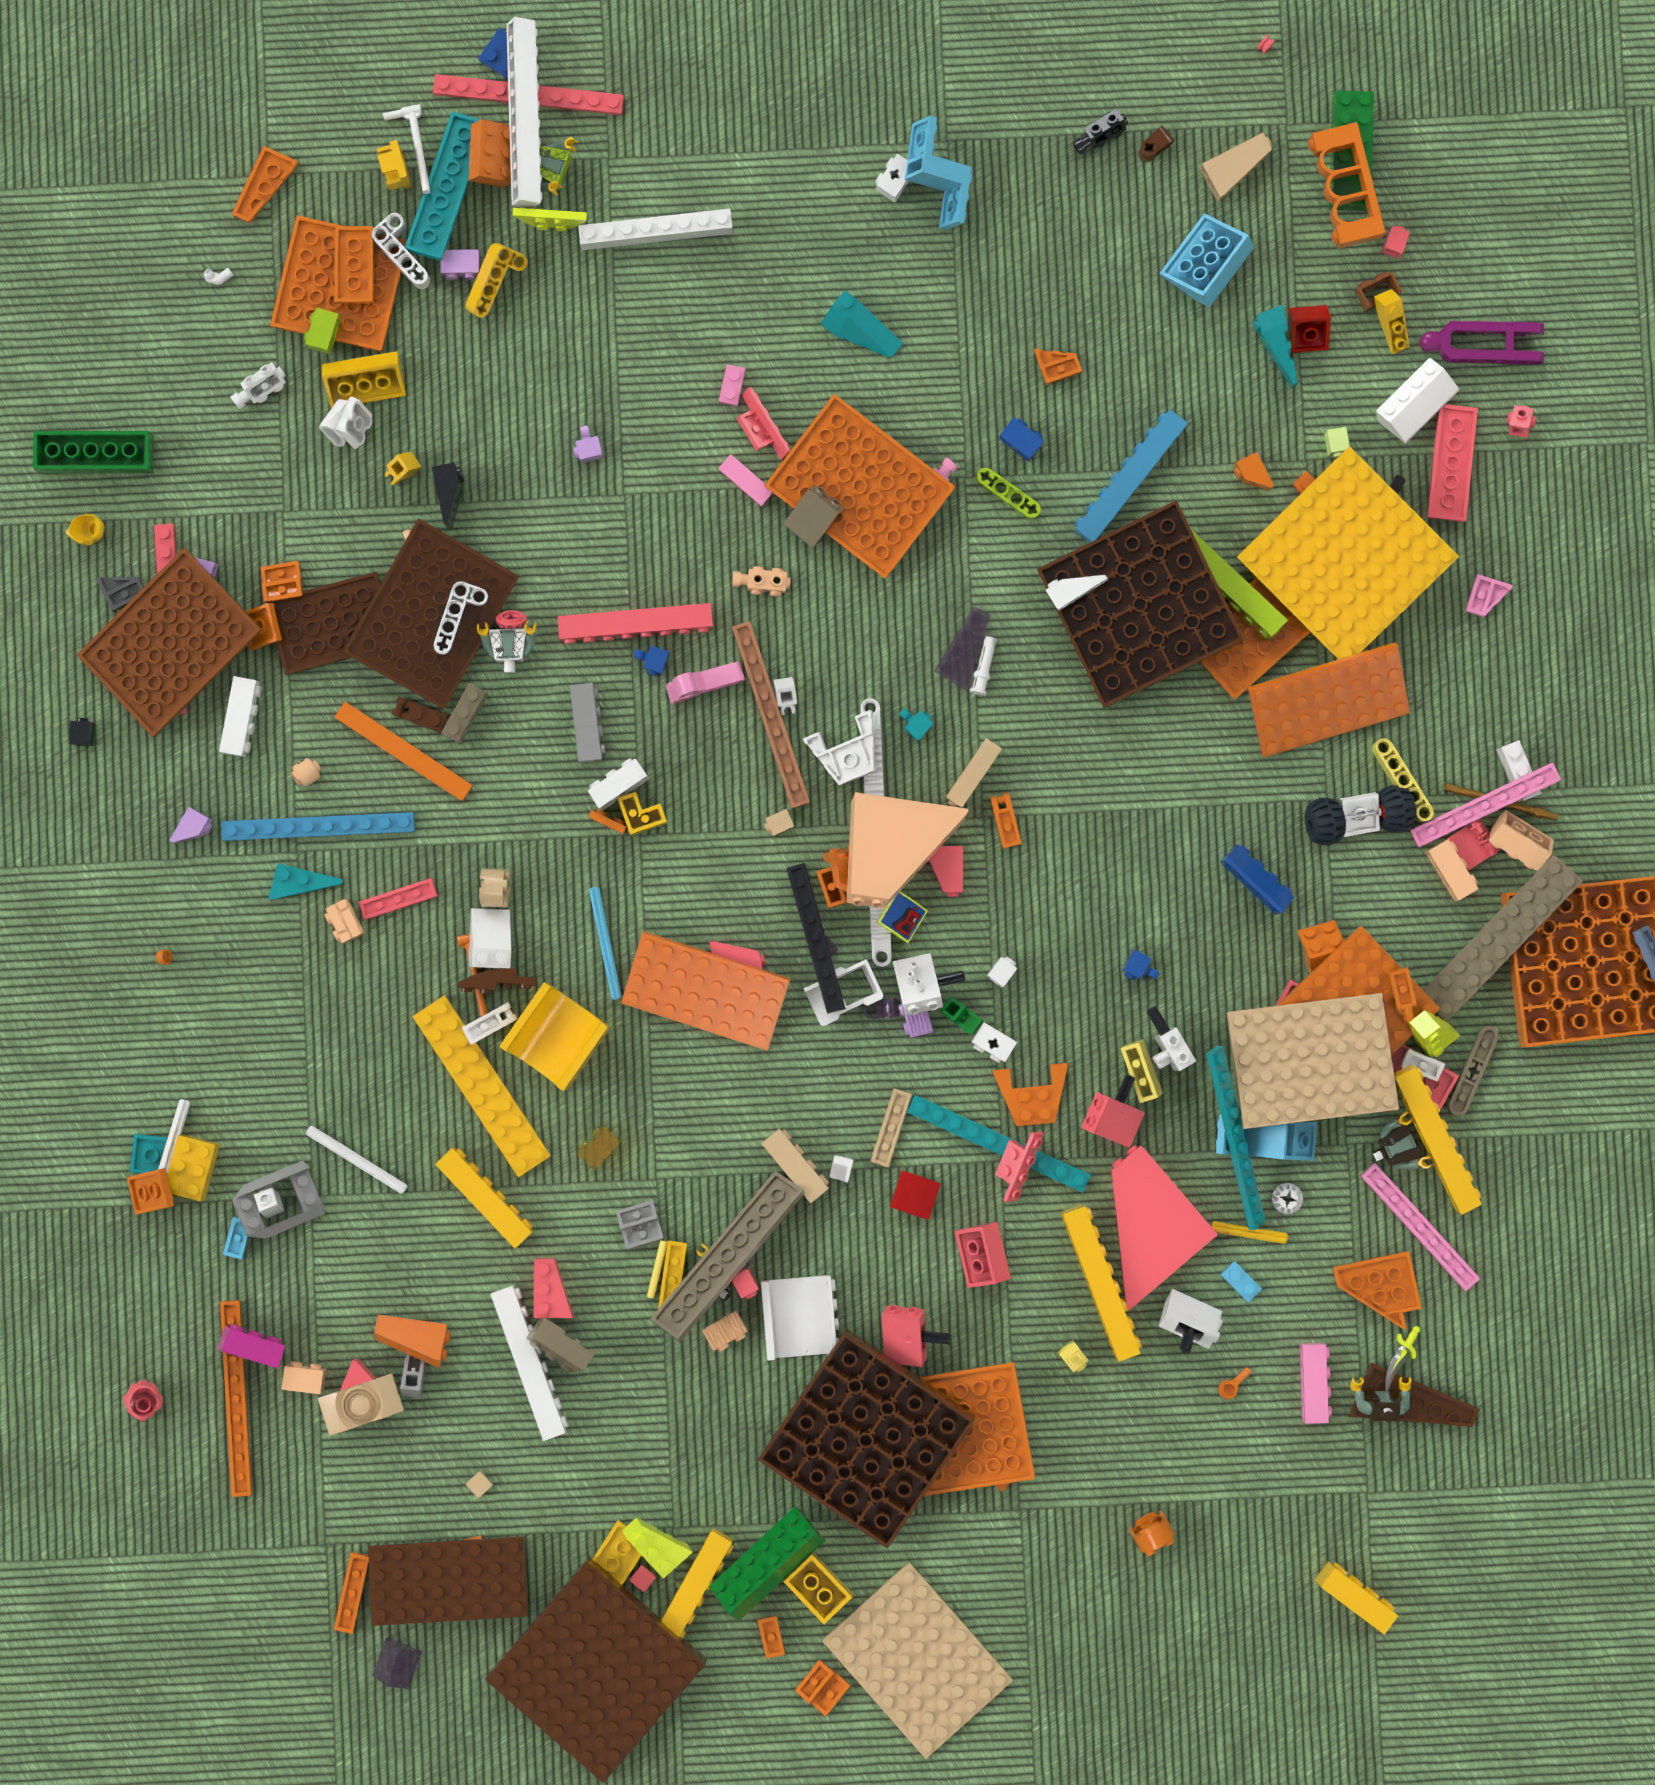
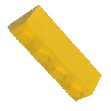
M398 351L322 364V378L331 408L337 400L349 401L350 396L360 400L362 403L406 396Z

